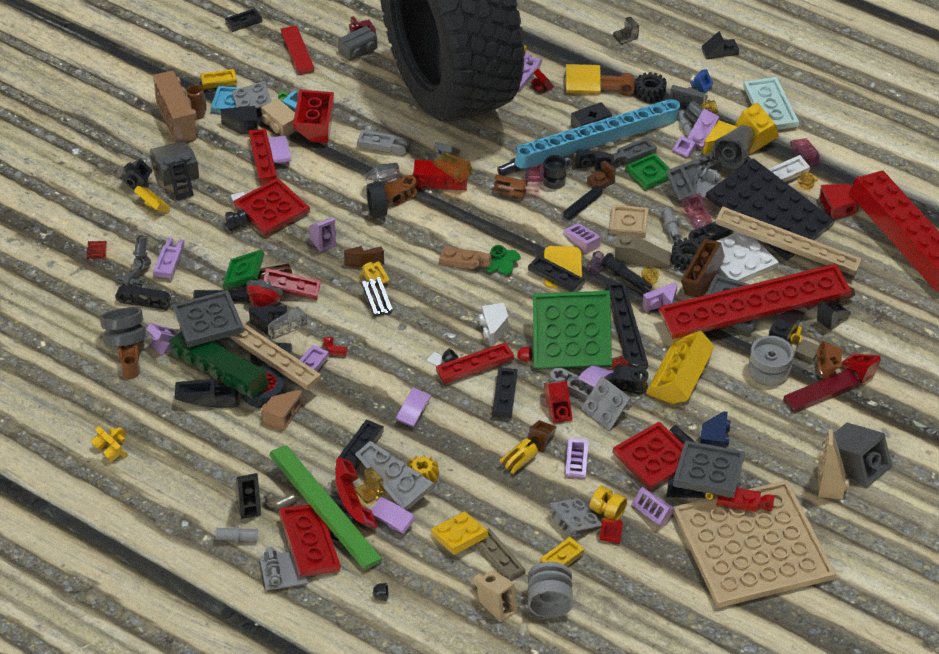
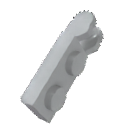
M362 130L357 140V146L392 152L395 155H404L409 141L395 135Z

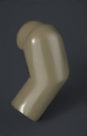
M269 492L264 496L266 505L276 509L288 507L296 503L292 493L283 498H276L273 492Z

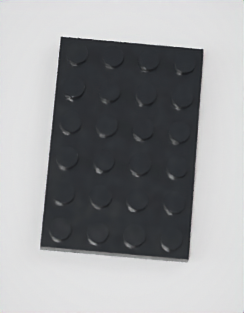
M754 158L707 191L705 195L708 200L720 209L722 207L728 208L811 240H815L832 227L835 222L832 217ZM765 243L787 261L795 255V253Z

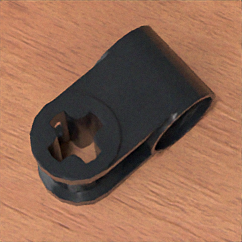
M617 365L610 382L621 391L644 394L648 389L646 381L649 374L642 368Z

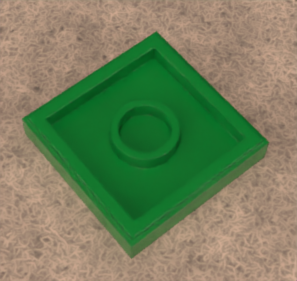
M655 153L625 166V171L645 191L669 181L666 170L670 168Z
M257 250L232 258L223 287L228 290L247 284L249 280H257L265 253L262 250Z

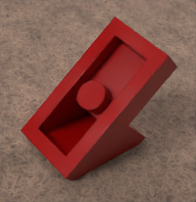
M854 353L842 361V368L856 371L860 382L864 383L875 375L881 357L880 355Z

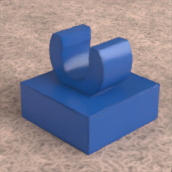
M707 69L701 70L694 77V81L690 82L692 88H697L698 91L704 93L713 85Z

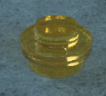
M645 267L642 270L641 276L653 285L659 279V272L654 267Z

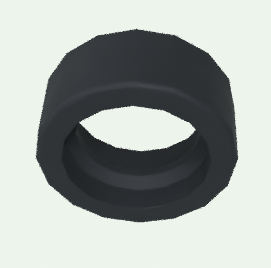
M383 183L367 184V202L371 217L387 216V197Z

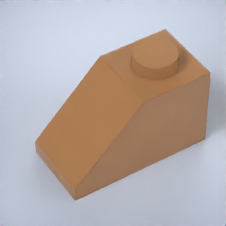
M296 390L271 397L268 403H265L261 409L263 424L285 431L303 405L302 391Z

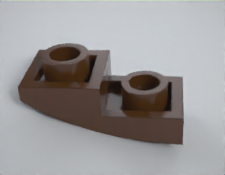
M362 246L344 250L345 266L363 267L369 262L376 263L378 261L381 265L384 264V250L382 246L365 251Z

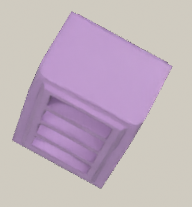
M580 223L565 229L563 232L586 254L601 246V237Z
M568 438L565 476L586 477L589 440ZM572 449L583 450V452H574ZM571 455H572V456H581V457H583V458H582V459H581V458H571ZM571 462H578V463H582V465H575V464H570V463H571ZM570 468L582 469V472L570 471Z
M641 487L632 502L635 508L660 526L666 525L675 508L644 487ZM645 494V495H646V498H645V500L643 501L642 505H640V504H639V501L641 500L642 496ZM649 499H651L652 501L646 509L645 506L647 505ZM655 503H657L658 505L652 513L651 510L654 507ZM661 507H662L663 510H662L661 514L659 515V517L656 516V515L658 514L659 510H660Z

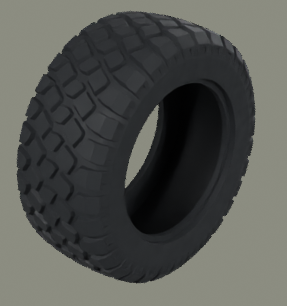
M380 0L381 9L384 12L383 20L385 28H387L388 41L392 45L391 51L394 59L397 60L396 64L399 72L403 75L402 78L413 98L433 118L443 122L467 119L493 111L514 99L521 84L525 60L523 29L520 27L521 18L519 10L516 8L518 6L516 0Z

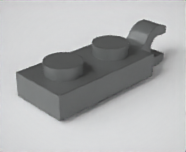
M646 137L618 148L617 153L613 154V167H619L624 161L626 164L656 153L657 147Z

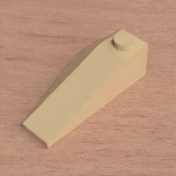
M828 429L825 444H823V451L820 453L818 462V497L843 499L844 491L848 492L849 480L845 479V469L833 429Z

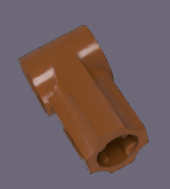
M624 73L621 76H601V90L619 91L624 96L634 93L635 77L631 73Z

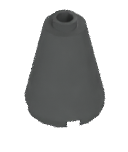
M741 125L718 138L712 148L715 160H719L722 163L721 165L728 169H737L743 165L754 136L753 130L747 125Z

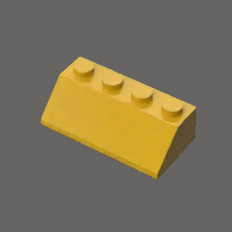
M702 331L673 340L646 391L648 396L672 404L685 402L690 399L691 393L698 384V379L705 370V365L711 358V353L715 347Z

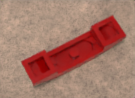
M338 457L335 469L336 484L343 505L358 522L376 529L378 525L372 510L362 507L354 488L353 482L358 479L353 463Z

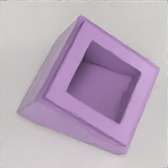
M680 135L672 151L688 158L698 146L696 142Z

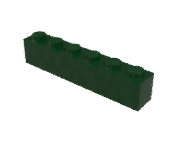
M182 332L169 340L171 353L174 357L196 367L201 372L207 373L215 380L225 383L226 386L234 388L241 394L253 398L269 386L265 370L212 341L187 347Z

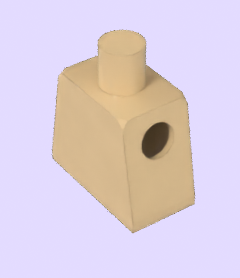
M494 570L484 576L479 573L473 578V584L477 586L480 603L501 623L517 612L515 586L512 581Z

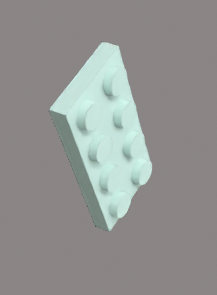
M777 77L744 81L743 87L751 104L754 105L758 102L774 121L777 130L798 127L799 121Z

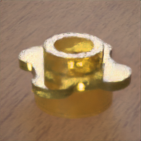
M802 172L801 177L797 179L798 184L804 189L813 188L814 183L818 181L817 176L807 172Z

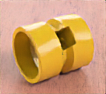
M599 486L591 498L589 508L598 514L604 513V516L608 519L619 520L625 511L628 499L618 493L613 495L612 490Z

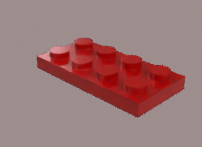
M310 504L279 508L278 514L299 577L340 572L341 565L328 527Z

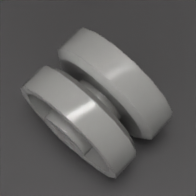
M777 336L758 338L751 347L748 364L749 373L752 378L765 385H778L785 382L790 376L794 351L790 343Z

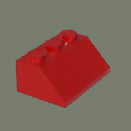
M299 89L293 127L311 142L329 143L334 112V92Z

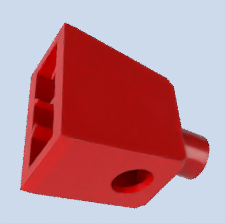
M849 184L821 185L819 200L826 214L834 220L854 215L857 212L858 203L849 194L851 189Z

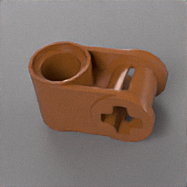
M406 175L392 183L386 184L384 188L388 202L392 206H398L405 201L415 198L417 196L415 188L416 178Z
M822 341L816 354L817 371L821 377L826 379L833 376L834 371L842 366V348Z
M134 343V345L118 346L123 376L128 379L136 378L140 374L137 343Z

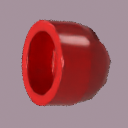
M521 347L517 353L518 359L523 362H531V347Z

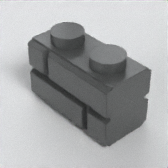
M367 26L338 39V50L349 61L359 58L367 52L374 51L378 47L377 35Z

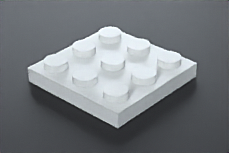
M737 232L717 241L721 242L725 255L717 271L724 277L745 282L778 268L779 262L755 238Z

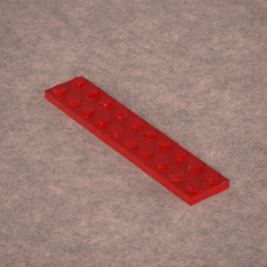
M832 264L660 306L659 313L673 340L698 331L705 332L818 304L819 301H830L851 295V289L838 265Z

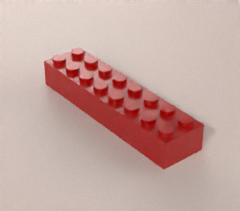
M884 170L856 177L849 194L935 292H939V231Z

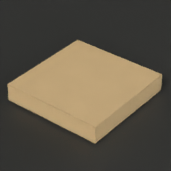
M612 204L609 234L633 235L646 238L649 208Z

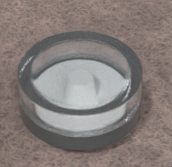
M394 162L378 165L368 171L364 177L367 184L382 182L385 186L402 178L403 175L398 163Z

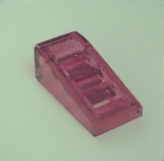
M807 138L790 141L796 156L800 155L808 165L819 163L820 154Z
M543 163L525 168V182H543Z
M700 193L683 197L682 206L695 229L713 223ZM701 220H705V221H706V222H703V223H699V224H698V221H701Z

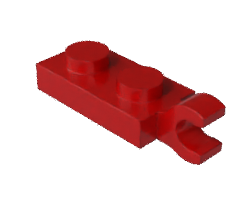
M737 488L734 498L718 495L716 505L757 512L758 508L772 511L775 496L771 494L761 496L759 491Z

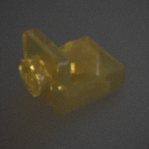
M372 467L365 470L364 484L356 488V493L366 504L384 495L383 478Z

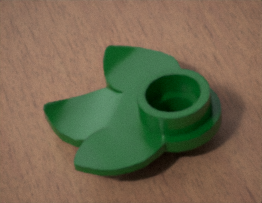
M495 245L489 253L492 259L491 266L485 268L488 273L498 270L503 275H509L514 270L513 262L521 259L520 254L515 250H507L502 245Z

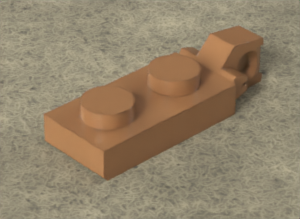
M444 247L439 257V264L469 269H475L479 266L490 267L492 263L491 254L452 247Z

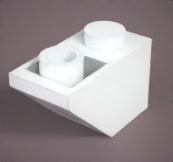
M504 303L482 306L481 314H479L480 326L483 325L484 339H488L490 346H494L508 330V314Z

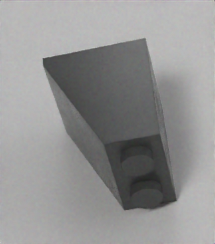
M848 422L834 433L845 474L862 486L869 487L892 467L885 433Z

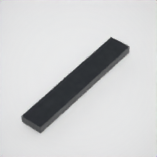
M625 282L606 284V290H610V305L627 366L648 369V361Z

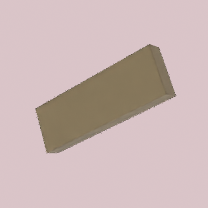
M488 528L489 537L476 543V547L495 569L508 580L513 581L524 575L526 569L493 531Z

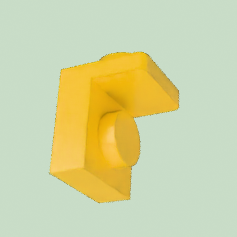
M379 261L365 264L359 274L361 278L365 277L367 282L371 279L376 280L378 277L381 278L383 285L390 281Z

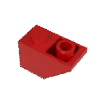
M559 380L543 383L546 404L552 422L558 423L573 420L567 381Z

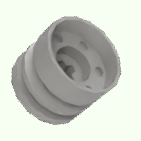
M544 562L533 566L529 570L528 607L532 613L545 618H555L567 614L572 609V572L567 566L557 562Z

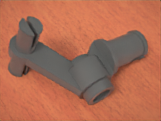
M136 235L135 251H133V255H135L133 261L135 269L127 277L118 275L116 281L127 286L142 287L143 284L141 283L143 281L137 278L150 266L151 259L147 256L148 253L146 252L148 236Z

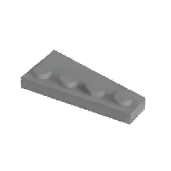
M371 441L355 453L394 501L406 511L436 486L432 481L426 479L420 473L411 469Z

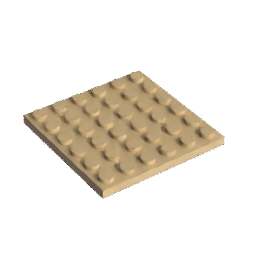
M788 480L748 489L761 492V496L766 494L774 495L772 511L758 508L757 512L716 505L717 497H713L711 500L704 499L673 507L675 508L673 512L674 517L717 608L834 580L836 577V573Z

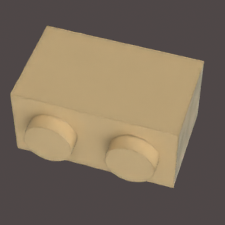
M276 99L261 107L263 123L272 128L276 134L287 137L297 131L293 127L295 112L281 100Z

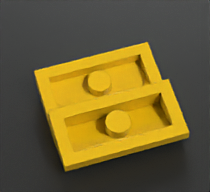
M566 64V93L600 94V65Z

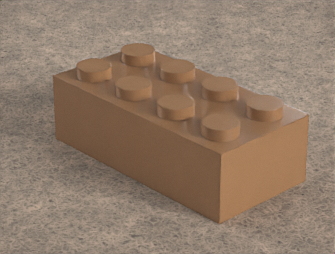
M173 70L153 75L156 103L174 142L185 141L187 143L195 141L196 133H198V127L195 122L197 115L195 109H191L190 99L186 98L185 88H181L179 76L176 77Z

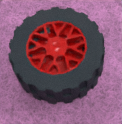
M260 367L266 372L269 386L253 398L242 394L245 402L250 406L258 409L262 408L271 397L285 393L284 376L273 367Z

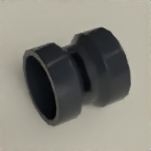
M239 209L236 213L231 211L225 212L229 230L235 229L238 225L240 227L248 225L244 209Z

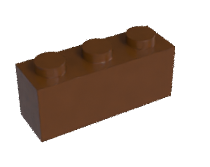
M709 239L703 240L681 279L685 295L701 297L705 294L725 258L721 242Z

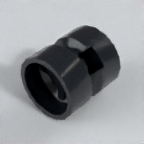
M559 155L547 157L544 160L543 183L550 189H560L566 184L567 161Z

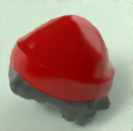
M262 279L258 281L249 280L246 284V294L253 307L274 306L279 303L281 296H283V291L280 288L271 286L269 280L263 282Z

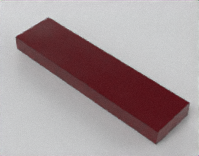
M847 369L784 395L783 400L796 413L859 387L860 381L850 369Z

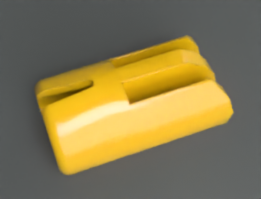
M523 439L499 460L502 465L506 463L505 468L508 470L512 468V474H515L537 455L538 449L534 443L527 447L531 440Z

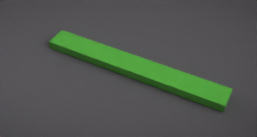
M286 445L270 451L269 456L359 565L366 570L380 564L382 560L380 555L291 449Z

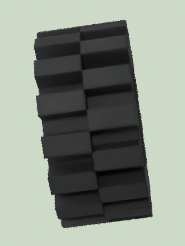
M645 72L643 76L640 74L636 78L635 95H637L638 99L641 98V101L647 100L650 103V100H652L654 103L657 100L659 102L666 94L667 81L665 78H662L661 74L657 76V73L652 74V72L648 74Z
M684 238V241L679 239L672 246V264H675L676 268L680 267L681 271L683 269L687 270L701 243L699 244L698 240L694 242L693 238H690V240ZM688 253L692 254L693 256H686L683 254Z

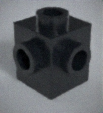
M140 158L133 163H127L123 168L124 172L120 178L130 188L135 189L137 186L142 187L147 183L153 170Z

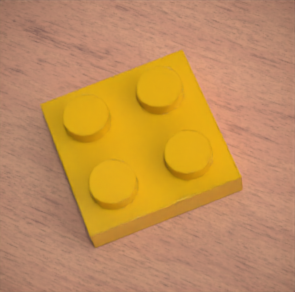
M465 511L431 529V535L453 555L489 537L488 530Z

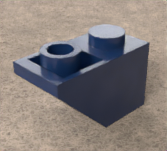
M723 411L702 424L700 443L723 448L728 447L729 435H726V432H730L731 420H727L728 412Z

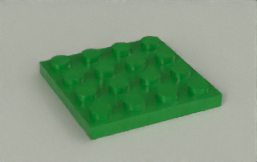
M610 290L533 294L535 370L589 368L592 365L612 367Z

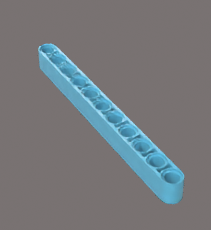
M673 99L665 100L519 145L517 147L515 164L519 168H529L544 163V160L551 155L568 156L576 153V150H587L676 122L680 103Z

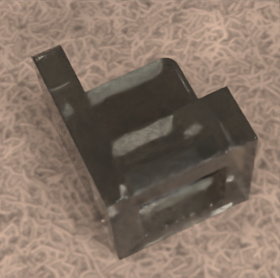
M631 16L625 18L624 29L613 32V36L621 45L636 40L639 35V25Z

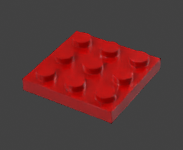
M279 178L233 201L234 207L237 210L244 209L247 219L265 236L310 213V207Z
M659 421L613 447L612 453L651 491L675 476L684 445Z

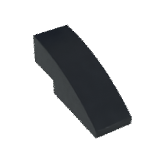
M215 379L175 382V400L215 408H235L238 405V391L226 386L225 383L216 384Z

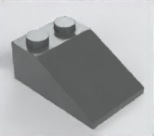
M185 141L150 149L164 186L172 184L167 164L182 160L187 161L190 179L199 178L198 161L193 150ZM182 167L174 168V172L183 170ZM184 174L175 176L176 179L185 177Z

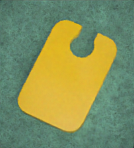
M548 246L545 248V259L582 277L581 250L578 247ZM544 279V283L548 288H558L557 285Z

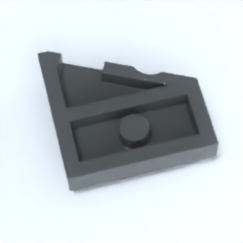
M698 159L666 170L667 178L679 203L693 199L697 195Z

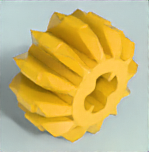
M415 455L414 459H409L408 467L436 484L440 470L437 461H433L432 456L426 458L423 455L419 458Z

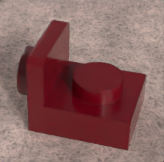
M354 16L351 17V24H349L351 33L367 26L376 34V29L369 19L358 22Z

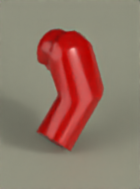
M331 336L323 338L322 346L330 355L347 356V347L336 346Z

